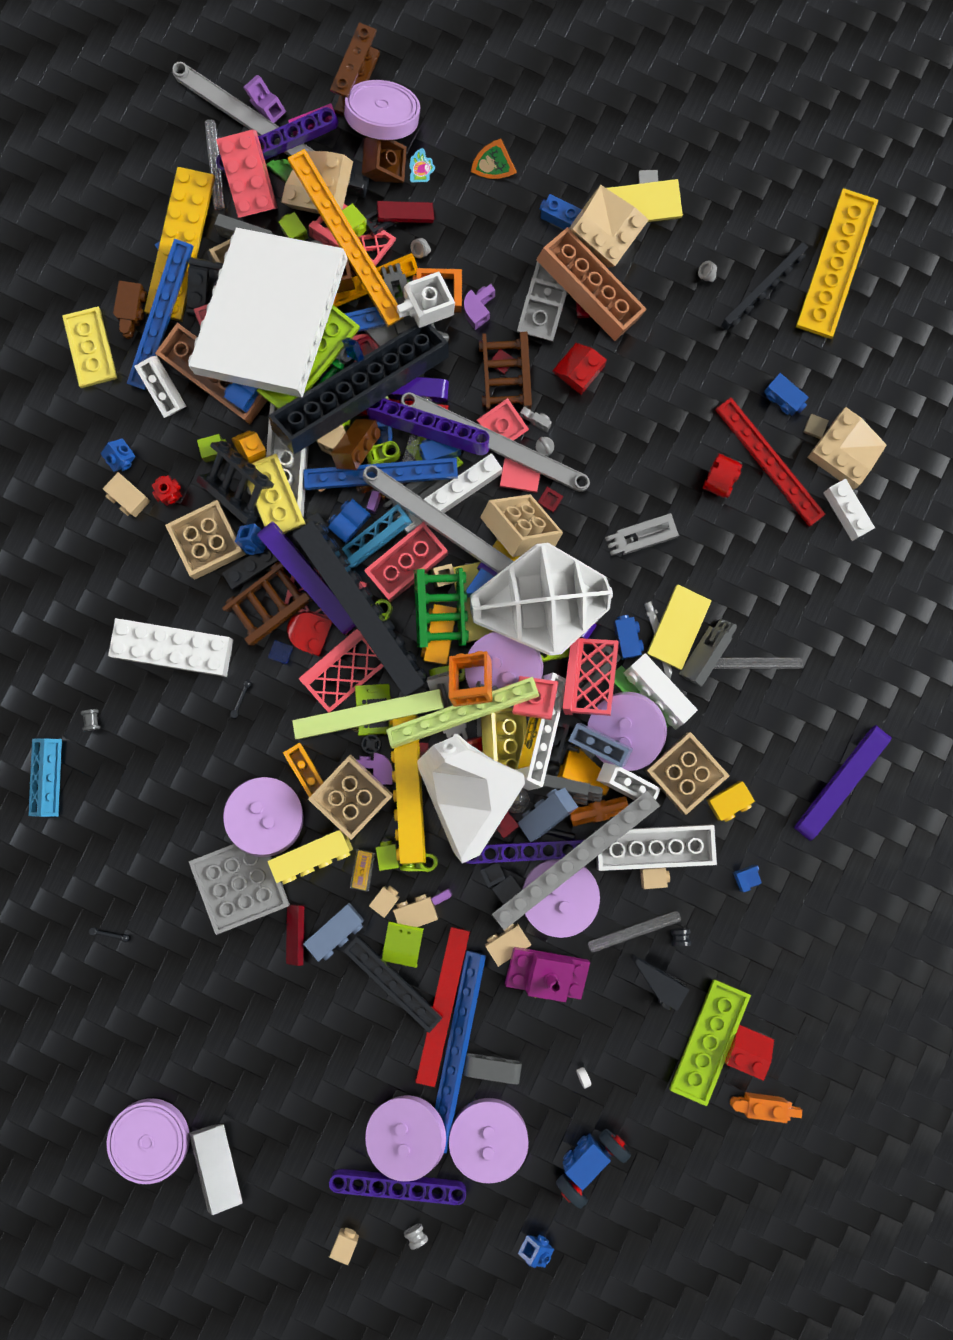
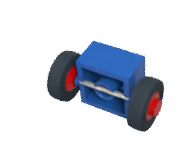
M607 1129L599 1135L605 1148L589 1133L587 1136H582L577 1142L578 1146L573 1151L569 1150L563 1157L565 1174H562L557 1179L556 1184L561 1190L562 1196L579 1209L583 1208L588 1202L583 1190L610 1163L609 1157L614 1156L622 1163H625L631 1157L630 1152L624 1146L625 1142L618 1135L615 1136Z

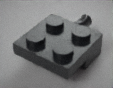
M558 722L549 759L550 763L563 765L568 751L579 753L581 747L569 742L573 728L568 724Z

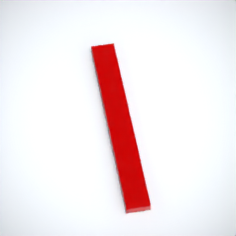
M729 398L716 408L715 411L810 527L825 515L824 511L735 401Z
M455 927L450 929L433 1008L443 1018L430 1033L427 1032L416 1083L432 1087H435L469 938L470 931Z

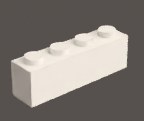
M646 653L623 673L628 681L634 684L640 691L641 695L646 696L659 707L667 723L675 730L682 726L697 711L696 707Z

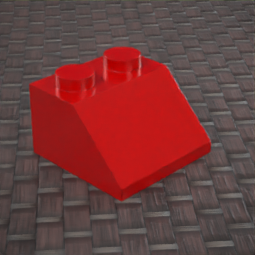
M575 343L552 372L582 395L605 367L607 359L593 348Z
M739 1024L725 1063L764 1081L772 1060L774 1039Z

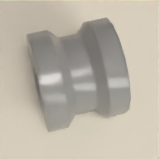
M416 1224L404 1232L405 1238L409 1240L411 1250L421 1247L428 1241L427 1235L422 1231V1224Z

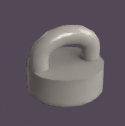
M418 238L412 241L410 248L416 258L425 257L431 252V248L425 239Z
M711 261L703 262L699 267L698 276L705 281L713 282L716 279L717 266Z
M540 437L536 442V452L545 456L551 455L554 451V442L548 437Z

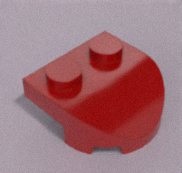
M302 611L292 616L289 620L287 634L295 647L319 656L332 621L311 611Z

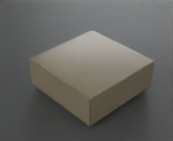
M810 414L803 433L821 439L829 420Z

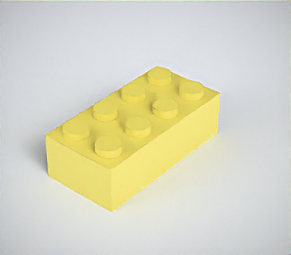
M508 707L481 717L483 753L493 760L517 770L527 730L526 716L514 715L512 713L513 707Z
M338 830L267 862L276 883L282 881L284 885L297 879L296 875L299 873L302 877L315 871L313 867L317 865L320 869L331 864V859L337 858V861L350 856L349 852L353 850L349 838L341 830Z

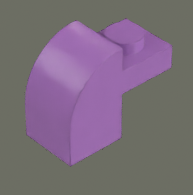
M256 75L244 86V89L251 98L250 102L262 116L271 122H276L286 113L278 97L268 90L259 75Z
M491 284L480 288L477 295L470 290L465 297L464 314L474 330L490 319V312L484 305L495 297V289Z
M374 753V761H371V757L359 756L357 761L365 768H373V776L380 783L394 784L392 780L394 767L386 756Z

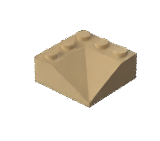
M306 151L342 210L353 161L343 154L328 151ZM292 170L285 183L281 203L292 209L320 214L296 173Z
M600 185L569 229L606 267L610 268L616 266L649 219L634 206Z
M845 407L807 458L839 481L846 479L852 490H855L871 471L885 449L886 444L860 416Z
M531 494L489 500L480 517L512 557L523 555L536 544L550 543L556 546L563 534L561 529Z
M218 500L165 525L189 576L194 580L246 555L243 549L235 543L237 535Z
M691 732L683 735L644 770L684 815H687L729 777V774Z
M349 755L308 800L352 840L388 802L393 794L352 755Z

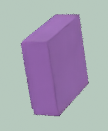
M377 491L371 492L367 505L369 513L376 514L381 495Z
M448 888L431 897L434 905H437L450 898L452 893Z

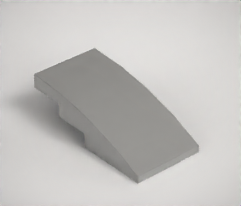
M538 261L526 296L517 332L528 331V335L553 342L567 291Z

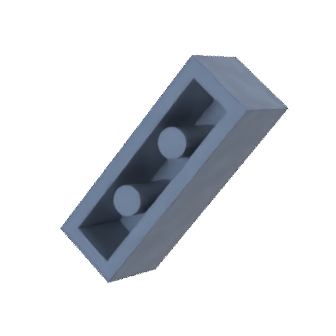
M582 723L576 724L569 738V742L619 767H625L633 751V748Z
M566 788L559 791L557 789L552 790L546 795L548 797L546 800L542 799L534 805L535 809L533 811L529 809L522 814L523 819L518 822V825L530 842L543 836L578 808Z
M348 903L304 943V946L318 962L322 958L326 961L334 954L332 949L337 945L339 947L343 946L349 940L347 936L351 932L356 934L363 928L361 923L364 922V919Z

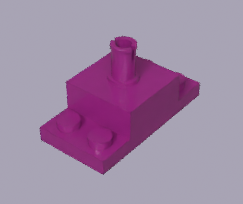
M514 947L505 985L506 987L525 990L527 995L531 997L566 1002L567 997L581 999L590 961Z

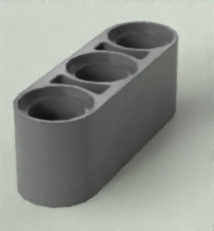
M468 1053L466 1054L463 1075L477 1079L519 1084L522 1062Z

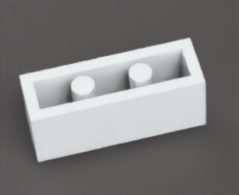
M158 356L149 357L134 366L164 418L187 407Z
M846 479L823 492L852 541L875 528Z
M609 763L603 764L596 780L633 800H636L647 790L656 800L661 789L622 767Z

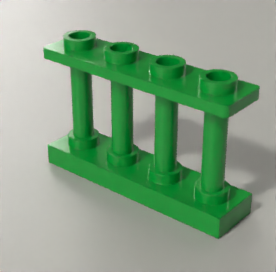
M456 568V574L428 575L425 573V569L414 570L417 647H428V643L431 641L458 640L459 645H466V641L469 640V632L465 628V622L468 621V612L465 610L464 605L467 602V593L464 591L466 572H463V568ZM435 582H456V593L428 594L425 591V585ZM457 601V613L429 614V612H426V604H429V602ZM458 620V632L430 633V631H427V624L432 621Z

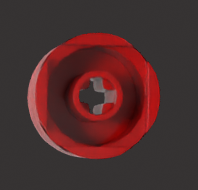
M719 453L712 464L703 489L723 498H728L733 489L734 482H737L740 476L742 464Z

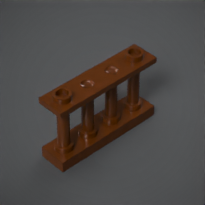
M359 23L330 88L331 92L340 95L334 111L342 116H345V97H349L354 85L369 80L380 55L379 50L370 47L377 29Z
M528 331L520 332V337L516 341L487 342L486 334H482V340L479 341V352H483L485 395L482 396V407H486L487 413L490 411V405L500 404L508 398L511 404L520 403L523 407L531 410ZM512 348L520 350V357H517V359L488 360L487 350ZM518 367L521 368L522 375L512 378L489 379L488 368ZM519 385V387H522L523 393L519 394V396L490 397L489 386Z
M280 562L275 563L270 568V572L237 597L229 598L225 602L226 605L222 607L227 612L233 610L248 630V636L244 638L248 645L258 643L313 601L308 593L305 592L303 594L298 591L284 570L286 568ZM276 576H279L294 597V601L289 605L284 604L269 583ZM262 587L278 607L279 613L275 616H270L254 595ZM247 598L263 619L264 624L259 628L253 626L239 606Z

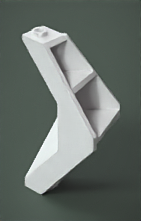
M541 543L533 546L471 594L470 611L473 623L549 656L559 655L568 649L610 609L613 593L606 576L550 543Z
M454 734L453 737L433 745L417 760V764L451 848L461 863H464L481 854L525 785L523 773L493 760L468 744L460 735Z

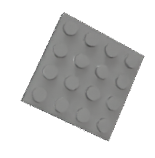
M235 844L189 861L216 935L290 905L282 883H276L267 862L272 859V856H252L241 851Z

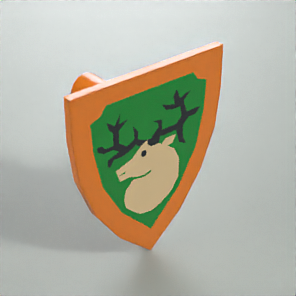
M501 138L486 145L477 154L471 168L472 173L490 179H500L517 173Z

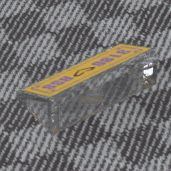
M356 850L350 888L369 891L376 852Z

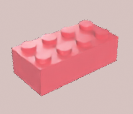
M249 130L216 139L238 218L277 209L257 131Z
M422 522L367 567L364 572L385 598L392 602L414 584L415 569H425V573H427L448 556V550L427 525Z

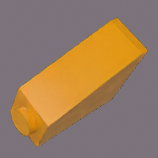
M246 431L231 438L237 451L249 463L266 458V449L257 432Z
M582 750L579 753L567 752L563 765H560L557 777L601 787L603 789L602 796L606 795L609 790L608 786L596 781L601 768Z

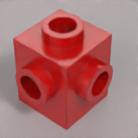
M168 475L157 478L155 483L152 484L155 490L152 494L158 502H163L166 506L175 503L182 497L179 491L181 489L176 479L172 480Z

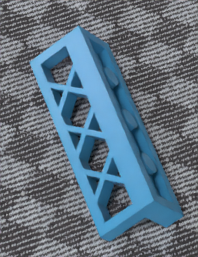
M397 504L342 548L351 563L349 567H357L413 523L404 508ZM399 511L402 516L392 522L393 514ZM381 523H388V527L381 533H378L379 525ZM367 534L374 535L372 540L364 544ZM354 545L360 546L359 550L352 555L349 549Z
M32 739L29 816L54 817L59 814L62 739Z

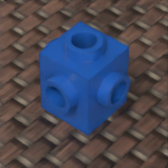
M123 438L108 442L101 453L113 472L121 469L122 471L127 470L131 467V462L135 458L134 453Z
M256 524L240 526L235 543L248 555L263 553L266 547L257 535L262 530Z
M527 1235L518 1254L533 1268H536V1266L546 1267L551 1259L554 1248L541 1235L538 1237Z

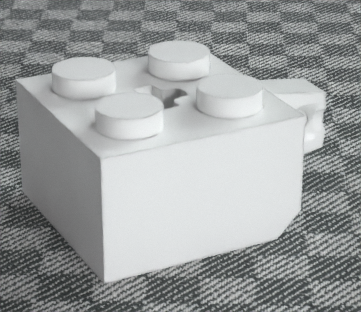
M440 272L408 282L404 286V303L397 305L399 317L413 316L419 328L453 316L455 302Z

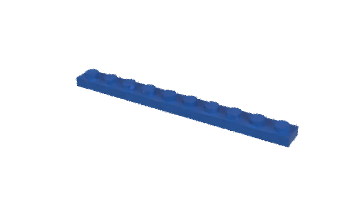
M466 951L435 1105V1109L441 1116L446 1131L444 1153H447L449 1136L486 955L473 951Z

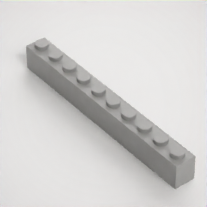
M647 790L492 914L504 930L660 807L659 803Z

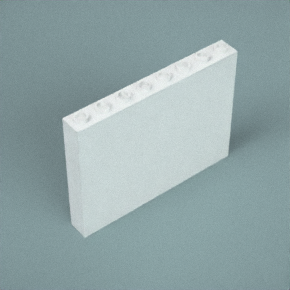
M236 228L234 235L230 239L229 250L225 253L223 267L219 270L218 281L212 291V299L207 305L205 319L201 322L199 336L195 339V348L188 360V366L195 375L302 398L348 260L344 248Z

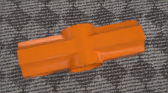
M626 796L579 807L569 814L572 825L577 826L589 822L595 823L608 820L628 806Z

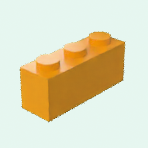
M434 604L433 609H429V614L457 613V608ZM432 621L430 627H427V631H430V633L453 632L455 621ZM452 640L431 641L428 643V647H422L421 657H424V662L447 666Z
M298 743L283 752L310 798L324 781L302 744Z

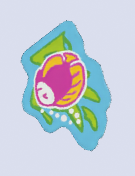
M423 148L417 150L411 157L409 165L411 169L410 181L428 182L429 175L435 170L432 159L426 157Z

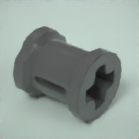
M97 709L81 711L84 720L83 731L100 729L97 720V714L99 713Z

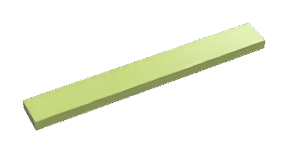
M530 677L492 691V702L457 707L452 705L388 728L386 731L390 746L394 749L539 697L534 678Z
M437 689L292 720L295 739L299 740L444 709L441 690Z

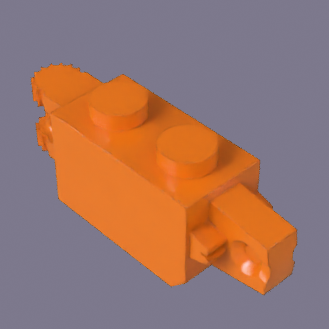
M745 1092L744 1097L733 1096L729 1101L730 1106L735 1111L744 1113L747 1118L787 1123V1121H790V1117L802 1118V1109L800 1107L792 1106V1102L778 1096Z

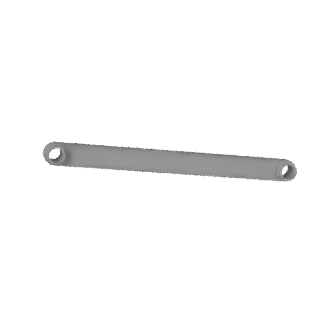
M177 62L173 65V75L179 83L248 129L256 130L259 136L279 128V126L185 63ZM277 138L274 141V145H278L281 138ZM303 143L284 153L292 156L303 149L306 151L314 150Z
M408 392L401 397V404L406 405L404 400L410 398L414 401V404L407 406L485 430L489 434L490 451L575 491L583 492L589 487L590 480L588 476L418 395ZM576 480H584L585 486H578Z
M370 465L364 469L363 479L367 484L495 572L500 573L514 562L376 466ZM373 472L377 476L375 478H369L367 476V473Z

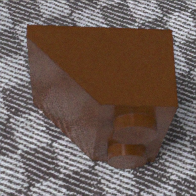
M365 138L362 175L376 182L403 183L407 147L395 140Z

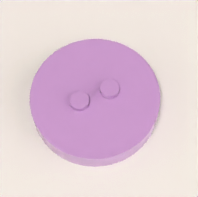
M368 80L354 85L349 97H345L344 114L348 124L357 132L375 139L394 140L406 137L415 131L419 122L420 103L415 94L402 85L384 80Z
M491 632L481 637L468 652V654L477 651L488 652L492 660V687L495 685L500 689L518 682L519 676L538 679L543 677V660L538 650L496 632ZM484 666L465 668V676L470 688H475L477 681H481V684H484Z
M635 692L613 694L611 716L591 714L588 722V727L633 748L625 767H622L627 771L638 770L652 763L661 752L666 741L667 726L663 713L652 700ZM603 700L597 708L599 710H607V702ZM597 756L603 763L613 764V763H611V762H609V761H607V760H605V759H603V758Z
M262 777L249 780L234 790L226 803L223 818L229 838L241 851L256 857H270L284 852L293 845L302 830L304 816L300 800L291 787L280 780Z
M561 859L545 860L535 866L527 875L522 890ZM583 867L525 913V915L537 930L546 935L559 938L574 936L585 930L596 917L600 904L597 882L590 871Z
M398 1096L382 1104L372 1114L366 1129V1147L371 1161L385 1176L397 1181H414L429 1173L441 1160L446 1146L445 1126L439 1113L427 1101L415 1096Z
M495 1098L478 1099L464 1106L454 1118L449 1136V1149L453 1162L465 1176L481 1183L501 1182L515 1174L523 1164L528 1151L527 1128L519 1112L510 1104Z
M143 1099L132 1103L115 1118L109 1129L107 1153L111 1164L125 1179L138 1184H153L168 1178L180 1166L188 1152L190 1136L187 1122L181 1112L166 1101Z

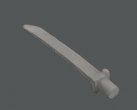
M650 601L644 604L647 611L645 615L649 617L655 635L659 625L656 616L658 612L657 609L654 610ZM662 662L665 675L671 679V665Z

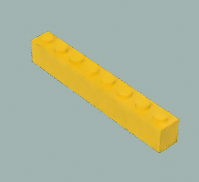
M418 714L389 720V722L394 727L418 718ZM419 740L396 747L394 751H391L392 763H395V771H392V780L396 782V790H393L394 802H397V809H394V819L398 821V829H395L396 841H399V849H396L397 861L400 860L402 865L426 863L422 781L417 760L420 759Z

